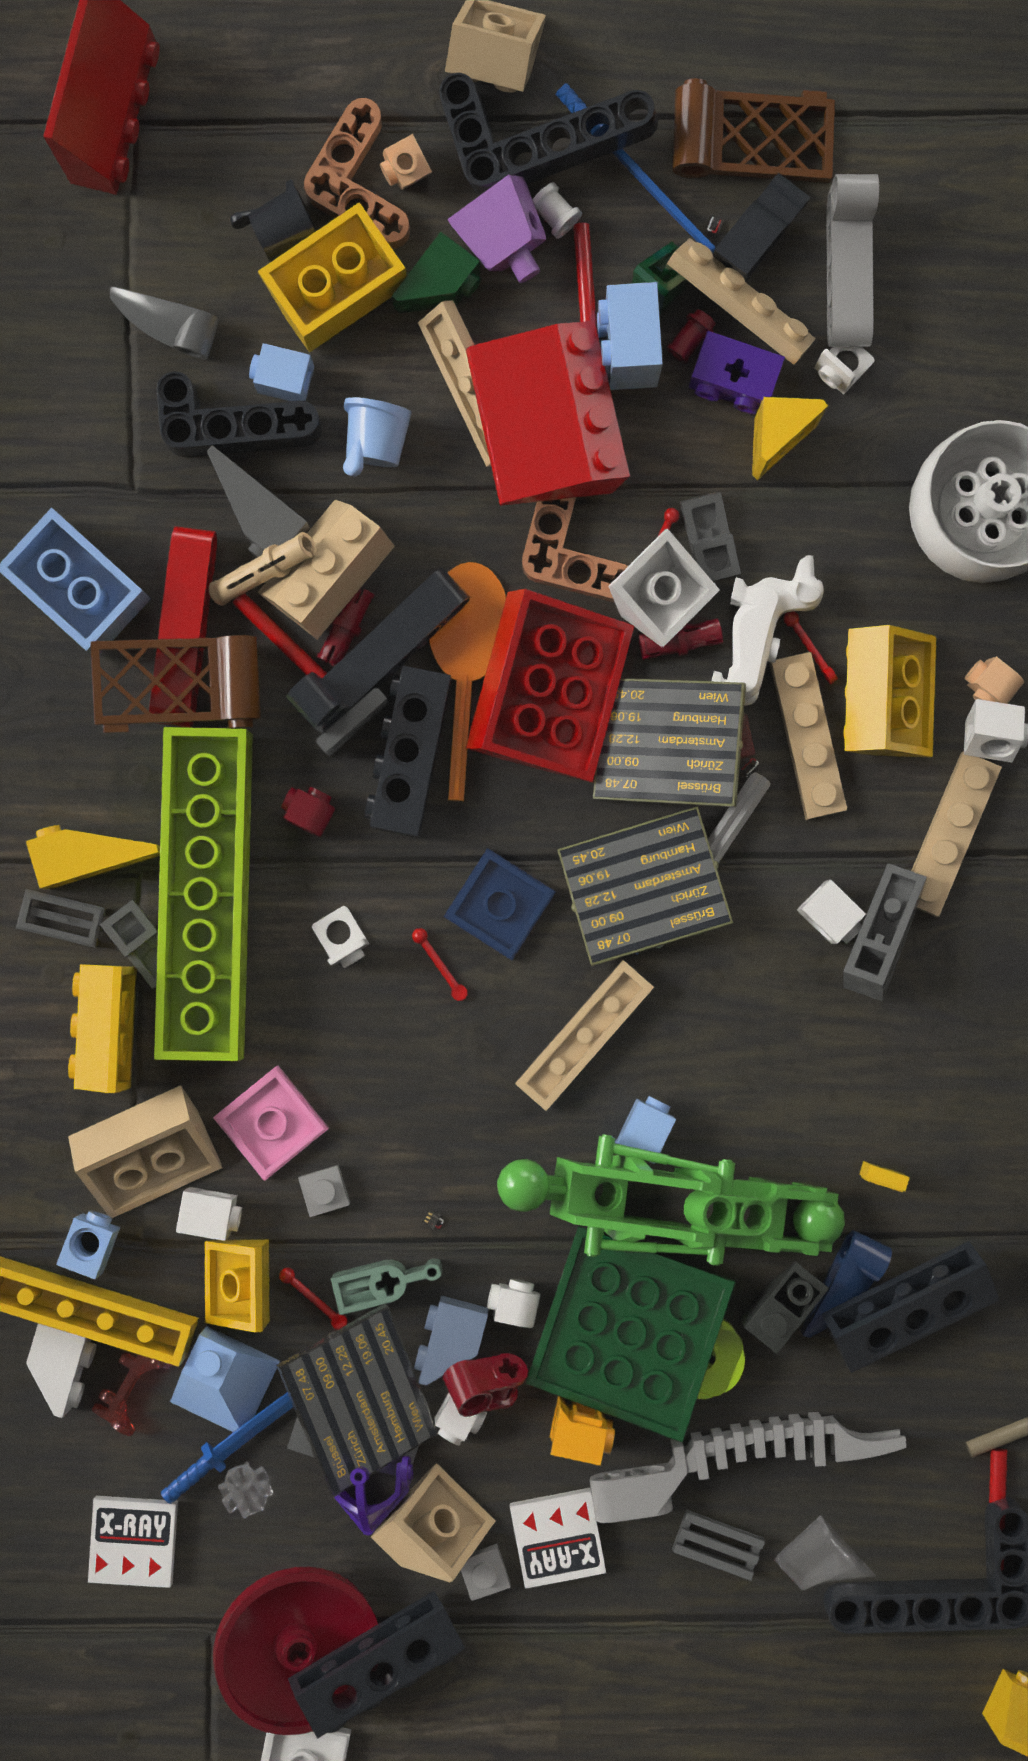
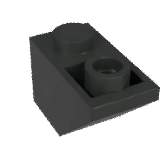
M795 1261L763 1288L739 1320L745 1329L777 1354L829 1288Z

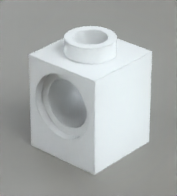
M976 699L965 721L964 755L1013 762L1019 749L1025 748L1028 743V724L1024 723L1025 707Z
M832 880L824 881L797 909L831 944H838L841 940L847 944L852 940L862 927L859 921L866 915Z
M194 1187L187 1188L183 1191L176 1232L225 1241L231 1235V1231H238L242 1207L236 1206L238 1195Z

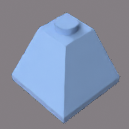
M206 1326L196 1340L170 1402L235 1432L255 1416L280 1361Z

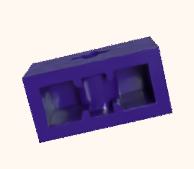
M707 331L689 388L696 390V395L703 399L718 401L721 398L734 403L733 406L741 412L756 414L763 398L772 396L785 357ZM733 370L740 372L738 382L730 380Z

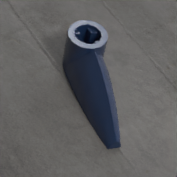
M854 1230L849 1232L823 1281V1284L829 1289L808 1314L801 1329L802 1335L811 1338L827 1329L821 1313L866 1292L874 1281L880 1280L890 1263L892 1249Z

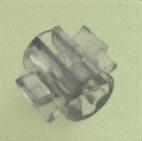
M245 1462L244 1465L227 1470L228 1474L225 1477V1483L218 1486L224 1497L222 1502L227 1511L231 1513L238 1508L243 1518L263 1511L267 1497L273 1495L265 1469L260 1467L253 1471L249 1462Z

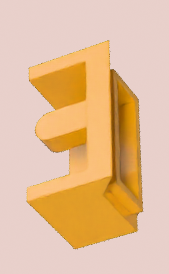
M558 1396L549 1435L553 1442L550 1454L601 1466L603 1453L610 1454L615 1435V1429L612 1428L613 1420L607 1419L603 1412L574 1401L568 1404L565 1398Z

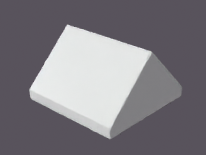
M665 529L608 586L620 616L661 647H664L720 590L668 529Z

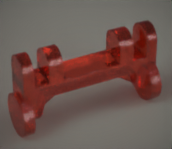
M122 1353L119 1362L130 1369L117 1394L110 1390L102 1389L99 1399L110 1405L109 1409L95 1403L91 1410L110 1422L116 1431L127 1436H133L136 1429L130 1424L131 1421L127 1414L126 1402L130 1392L141 1374L154 1368L170 1369L172 1364L139 1354L135 1358L130 1354Z

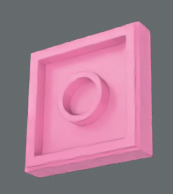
M278 1065L213 1117L264 1181L329 1129Z

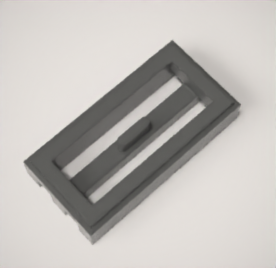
M374 688L317 738L316 743L330 757L389 705L388 699L378 688Z
M26 889L16 929L98 948L99 933L102 932L100 924L103 922L104 916H106L107 908ZM35 899L94 914L93 921L31 907L32 901ZM33 915L90 929L89 937L28 923V917Z
M686 1509L672 1549L674 1553L751 1581L754 1574V1566L758 1563L760 1549H763L765 1540L758 1535ZM692 1523L751 1545L750 1551L689 1530V1527ZM687 1539L746 1561L745 1565L685 1544L684 1541Z

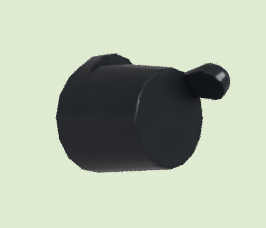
M293 179L286 182L285 192L259 208L236 212L230 217V222L234 229H242L249 224L252 225L270 262L317 231Z

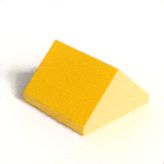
M763 398L754 418L752 475L757 480L817 427L828 407L824 400Z
M269 1239L205 1241V1323L255 1333L262 1332L270 1321Z

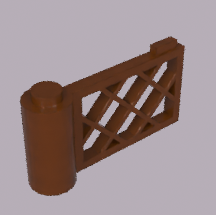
M699 78L688 79L675 90L673 173L686 178H700L714 174L773 179L780 173L787 180L830 183L833 175L835 100L827 99V92L803 90L801 97L718 91L708 85L706 80ZM724 104L739 105L748 117L734 128L723 116ZM768 107L778 108L788 119L775 132L760 116ZM807 110L824 112L823 127L815 134L799 118ZM752 121L767 136V139L755 150L739 134ZM790 125H793L807 140L794 153L779 137ZM723 129H724V131L728 134L724 139H723ZM822 135L823 144L818 140V138H820ZM733 139L747 157L739 164L722 163V148ZM771 142L786 158L779 167L768 166L758 155ZM812 146L822 157V170L808 169L798 156L808 147ZM752 161L755 165H749L748 163ZM792 164L794 168H789L787 166Z
M235 635L218 638L90 641L94 724L103 725V733L129 732L128 724L225 721L228 722L229 729L253 728L254 720L261 719L256 636ZM183 648L176 656L168 650ZM190 648H208V665L198 676L179 660ZM148 649H159L171 660L156 678L138 662ZM117 650L129 663L113 679L100 667L99 651ZM126 650L140 651L133 658ZM175 664L193 680L178 698L160 682ZM133 665L151 681L136 699L117 683ZM208 671L209 687L201 680ZM101 676L109 682L102 692ZM198 684L210 695L211 712L194 713L182 702V699ZM155 685L173 701L163 714H152L139 703ZM115 687L131 704L121 715L103 716L102 698ZM178 705L185 713L170 712ZM135 707H137L143 713L139 715H128Z

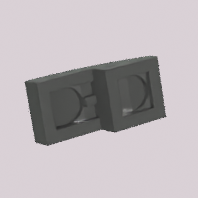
M714 492L679 501L693 559L712 581L741 574L733 534L729 532L721 493Z
M132 899L101 923L100 926L124 957H128L150 987L154 989L157 981L158 928Z

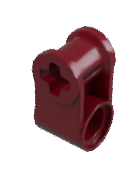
M503 1353L498 1356L459 1361L445 1371L443 1380L460 1416L471 1417L482 1412L511 1407L517 1400L518 1386L522 1385L527 1378L528 1369L525 1362L518 1356Z

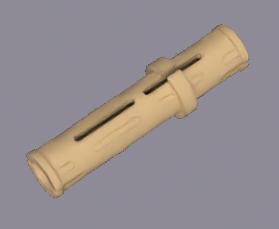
M301 532L293 539L279 546L276 544L270 545L264 549L263 555L240 566L221 579L211 582L209 584L211 598L215 603L223 606L230 600L254 589L273 577L282 578L291 571V567L316 555V545L313 539L307 533ZM283 555L286 557V559L273 566L270 565V562ZM250 573L254 574L250 579L242 583L239 582V579Z

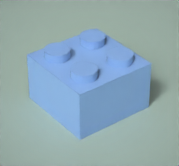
M657 282L607 285L605 300H599L597 330L598 338L606 337V340L601 341L602 365L606 369L610 390L657 387L663 364Z

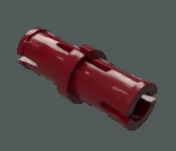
M359 589L331 623L333 626L320 653L316 656L318 659L327 663L335 649L329 661L330 665L335 667L345 657L354 636L359 637L361 632L359 625L372 599L375 597L373 593L364 589L356 604L362 592Z
M718 618L685 625L664 647L659 646L645 634L638 635L643 661L678 653L679 656L687 655L688 650L723 644V635Z

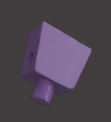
M507 175L448 219L450 225L489 271H503L510 266L519 283L530 280L540 272V268L530 251L546 240V235L523 177Z

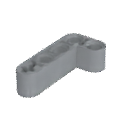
M836 174L828 193L826 237L827 339L829 347H870L872 343V220L877 211L879 200V178L877 174Z

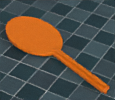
M474 562L462 563L448 572L471 598L464 608L429 640L433 656L441 670L445 674L451 675L453 680H456L448 800L464 801L468 752L466 744L469 737L472 682L483 678L486 674L506 600L504 589L496 575L484 565Z

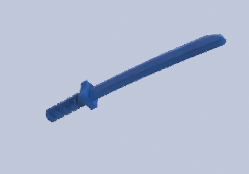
M567 83L555 94L571 113L587 108L580 97L578 98V95ZM602 123L594 126L591 130V136L599 137L604 135L608 131L609 125ZM623 148L612 152L667 212L698 243L708 247L713 254L716 247L658 188Z
M288 1391L214 1448L208 1442L201 1446L203 1456L161 1491L165 1501L169 1504L175 1502L181 1494L183 1495L200 1478L209 1473V1470L215 1468L221 1473L226 1468L224 1460L295 1406L290 1392Z

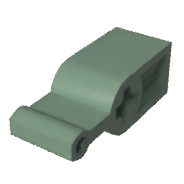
M433 1258L428 1260L425 1265L406 1269L399 1261L390 1259L335 1272L331 1282L339 1314L343 1315L393 1302L404 1294L407 1283L425 1278L430 1281L438 1279L443 1271L441 1260ZM429 1268H435L436 1271H431ZM389 1271L392 1278H399L393 1290H389L387 1284L379 1283L384 1272Z

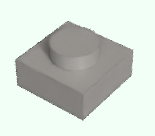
M339 1164L298 1177L310 1217L350 1205Z
M498 1544L474 1551L461 1569L471 1601L510 1588V1580Z

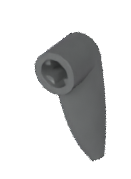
M111 287L110 299L123 315L141 331L188 356L203 360L208 359L220 322L219 318L200 309Z

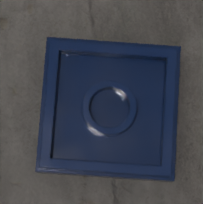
M487 848L443 917L510 960H513L556 892Z

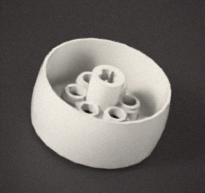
M1004 420L977 423L957 431L940 443L922 464L911 490L909 504L911 527L919 546L928 558L944 572L962 580L985 583L1006 580L1028 571L1027 426ZM986 471L994 472L996 475L989 477ZM969 479L973 484L972 491H963L959 486V481ZM994 492L1000 495L1002 499L1000 504L993 500L995 498ZM966 508L972 512V522L966 523L960 519V509ZM1014 510L1021 512L1019 524L1012 520L1011 515ZM992 524L998 528L999 535L996 539L989 538L986 535V525Z

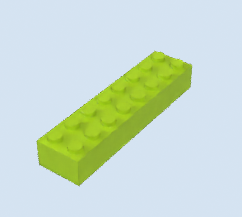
M164 727L154 1059L240 1061L244 1059L253 734L247 729Z

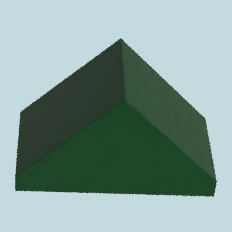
M672 241L636 266L631 283L657 282L660 315L690 283L667 264L674 252L679 248Z

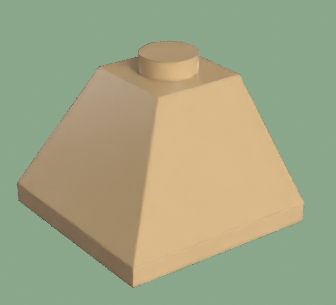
M436 1463L385 1518L371 1538L401 1567L450 1583L456 1578L495 1523V1520Z

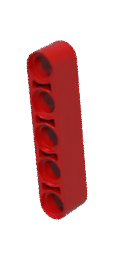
M174 527L170 542L158 639L206 638L211 599L209 584L213 582L217 553L216 531ZM183 648L168 650L176 656ZM190 648L179 659L196 676L201 673L204 648ZM159 649L156 650L153 673L155 678L171 662ZM176 664L160 680L177 698L193 681ZM198 684L182 699V702L194 713H196L198 701ZM155 685L151 689L149 712L152 714H163L173 701ZM177 705L170 713L185 712ZM194 722L156 723V724H164V725H172V726H180V727H189V728H191V727L193 726Z

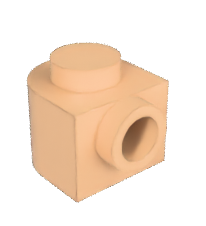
M413 134L383 151L385 161L380 163V167L390 186L397 183L399 188L403 190L432 173Z
M997 656L986 660L985 663L979 660L965 676V679L969 682L967 686L975 691L973 694L975 700L980 699L1008 704L1024 684L1023 678Z

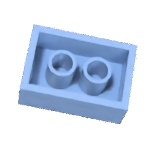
M52 507L0 563V573L90 654V641H113L151 599Z

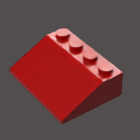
M79 0L43 135L70 184L117 195L120 182L124 183L128 176L129 159L126 157L130 143L135 144L138 138L139 120L137 116L140 105L145 106L147 103L150 89L149 81H147L150 67H156L160 52L159 43L156 42L150 25L121 0Z
M595 321L554 324L467 347V359L500 506L611 494L630 477L605 366L602 365L601 347Z
M528 589L508 592L466 749L513 763L593 782L634 625Z

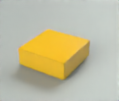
M863 1161L859 1173L861 1178L868 1182L900 1192L906 1191L910 1178L903 1173Z

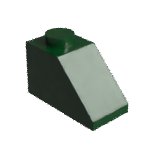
M440 232L392 295L394 309L399 313L434 309L442 301L453 300L455 305H457L463 296L470 298L482 280L479 276L480 260Z

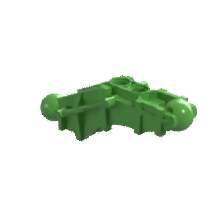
M607 1134L599 1136L595 1164L581 1163L557 1157L554 1176L547 1175L543 1167L536 1161L521 1159L512 1161L503 1168L497 1180L498 1194L503 1203L511 1210L518 1212L537 1209L546 1200H551L550 1215L575 1225L587 1226L584 1253L592 1257L601 1255V1250L707 1255L706 1261L709 1264L719 1266L723 1264L725 1247L759 1249L780 1253V1251L798 1252L818 1256L819 1251L832 1252L833 1243L842 1235L845 1226L844 1211L838 1204L839 1194L827 1191L825 1187H816L799 1182H792V1184L776 1183L758 1177H749V1180L734 1179L736 1163L733 1160L722 1159V1161H719L718 1166L671 1157L667 1154L616 1144L615 1138ZM645 1161L682 1168H675L674 1172L651 1169ZM628 1181L695 1190L689 1194L684 1203V1215L690 1224L624 1214ZM602 1184V1196L595 1200L596 1188ZM787 1199L802 1200L796 1206L793 1215L794 1230L799 1236L783 1235ZM713 1204V1212L707 1219V1209ZM749 1207V1217L744 1222V1213L746 1209ZM603 1232H606L613 1240L603 1239ZM645 1235L674 1238L684 1245L657 1244V1242H641L639 1240L645 1239Z

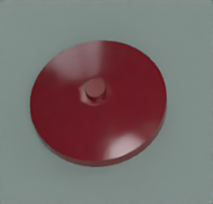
M293 1567L279 1570L264 1576L247 1587L233 1601L219 1624L213 1647L215 1677L220 1692L230 1709L248 1725L267 1733L299 1735L313 1732L294 1697L288 1678L376 1626L378 1623L367 1599L345 1577L330 1570L317 1567ZM376 1664V1665L371 1669V1671H376V1670H377V1667H378V1664ZM349 1685L338 1687L334 1694L344 1692Z

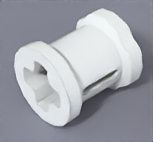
M552 182L541 189L532 200L537 213L553 228L551 233L557 239L565 235L578 222L582 212L578 207L572 208L558 193L559 187Z

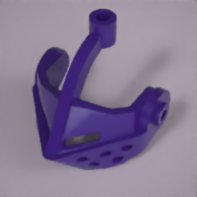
M403 1456L402 1462L397 1463L395 1493L380 1504L368 1505L366 1502L365 1482L368 1481L370 1474L368 1469L363 1466L357 1467L350 1474L351 1482L356 1485V1500L351 1498L345 1490L334 1495V1492L330 1491L325 1479L329 1492L364 1535H371L408 1493L411 1480L413 1479V1464H411L410 1456Z

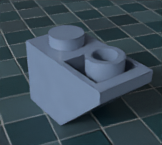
M441 1296L439 1306L430 1305L424 1328L432 1331L428 1347L420 1345L414 1366L415 1370L421 1371L420 1384L428 1385L443 1376L445 1371L453 1364L463 1360H470L478 1355L488 1317L487 1307Z

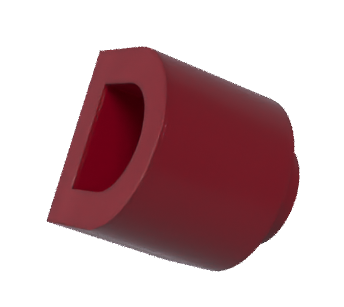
M291 787L281 806V809L287 811L284 816L285 821L320 838L336 808L329 804L332 799L331 796L313 787H310L307 793Z

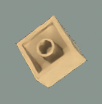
M466 0L452 24L445 72L464 73L473 82L479 80L494 84L495 88L504 92H515L517 90L523 92L532 72L546 15L489 0Z

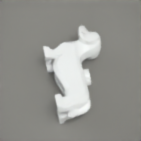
M805 556L799 561L792 581L769 577L753 586H747L743 579L737 577L735 579L730 605L740 608L734 617L732 628L733 665L729 668L727 679L723 678L722 673L714 671L712 681L746 683L744 704L746 706L753 704L758 698L767 661L772 663L776 661L780 639L773 638V633L779 617L791 611L813 610L822 600L824 593L822 581L814 576L813 556Z

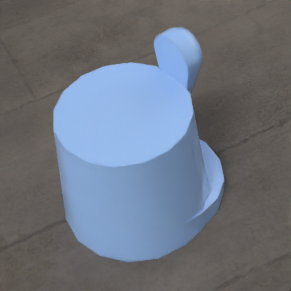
M346 398L344 409L348 413L347 458L343 464L344 472L347 475L356 477L362 472L363 463L382 467H398L412 412L404 407L379 400Z

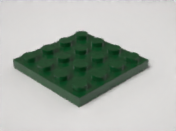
M579 1225L526 1384L683 1442L736 1281L657 1252L601 1250V1255H597V1257L587 1256L584 1253L587 1227ZM603 1233V1239L613 1240L609 1235Z

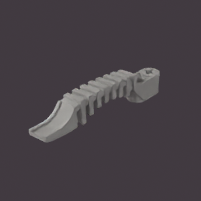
M808 1412V1418H801L799 1414L788 1415L789 1420L781 1421L779 1416L769 1417V1423L761 1424L760 1420H749V1426L741 1427L740 1423L729 1424L730 1430L722 1432L721 1428L710 1429L711 1434L702 1436L701 1432L690 1433L691 1439L685 1448L682 1442L671 1439L673 1456L668 1463L608 1471L591 1476L590 1486L595 1520L600 1523H613L660 1516L673 1510L671 1495L687 1473L697 1472L699 1480L709 1479L706 1457L714 1456L718 1470L728 1469L727 1449L732 1448L736 1462L747 1461L745 1445L751 1444L756 1458H766L765 1442L771 1441V1449L774 1450L775 1457H786L785 1439L790 1438L791 1452L794 1453L795 1460H806L804 1436H809L810 1458H813L815 1467L826 1466L824 1434H830L831 1455H835L836 1462L871 1458L906 1448V1437L900 1435V1429L874 1433L855 1432L841 1425L833 1415L821 1417L819 1412Z

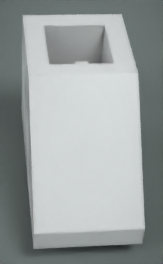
M38 1323L26 1364L53 1415L63 1418L71 1410V1407L77 1408L80 1403L85 1384L80 1383L79 1380L83 1367L89 1368L92 1363L96 1344L91 1343V1339Z

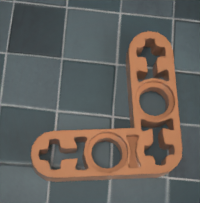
M358 98L347 106L306 174L304 190L308 201L314 207L333 218H337L346 212V206L350 200L355 198L365 200L369 205L367 214L390 247L396 249L403 246L408 241L410 235L409 219L406 213L351 181L382 127L381 112L378 105L370 99ZM368 112L370 113L372 123L370 125L364 122L357 132L359 140L362 141L360 143L353 136L357 129L355 116L363 117ZM341 144L351 146L355 152L353 158L346 163L336 162L332 158L333 150ZM326 180L329 181L330 190L340 196L337 207L334 206L336 204L335 196L327 191H323L320 196L316 195L315 183L322 185ZM380 209L378 212L379 219L391 225L394 220H397L400 233L392 231L389 236L385 235L384 225L374 219L376 210Z
M576 497L560 500V505H568L567 510L553 504L543 505V501L537 502L522 558L524 574L528 579L536 583L615 603L608 587L610 583L601 581L600 590L592 588L597 580L598 567L605 568L602 577L615 579L617 573H622L628 566L563 548ZM546 514L557 515L562 522L560 531L553 535L543 533L538 525L540 518ZM534 538L545 544H558L557 549L548 546L546 562L552 565L550 568L544 567L542 573L534 572V564L529 563L530 558L537 559L541 548V543L533 544ZM574 563H584L590 568L591 577L587 582L576 584L569 579L568 569Z

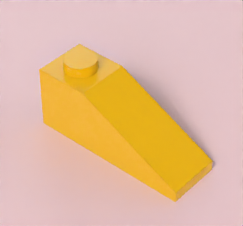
M60 825L36 831L37 838L26 841L39 888L46 890L160 856V846L156 844L67 829L61 830Z

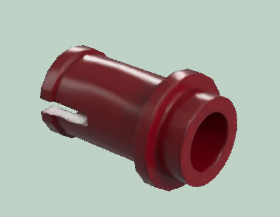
M699 309L694 314L689 313L686 316L688 322L672 342L666 346L667 351L683 364L689 361L691 355L705 339L707 331L713 332L712 329L716 325L709 315Z

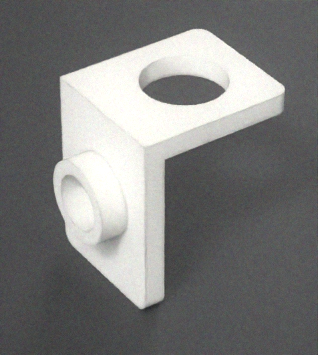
M832 347L830 351L825 349L821 353L814 368L828 386L833 389L837 388L844 395L873 364L874 358L863 347ZM851 351L858 357L859 364L856 370L852 372L836 357L840 352Z
M346 906L340 907L312 925L313 931L330 957L327 960L330 965H337L341 962L342 966L346 968L365 956L361 949L370 944ZM337 920L346 922L350 927L349 939L339 945L332 943L327 937L328 926Z

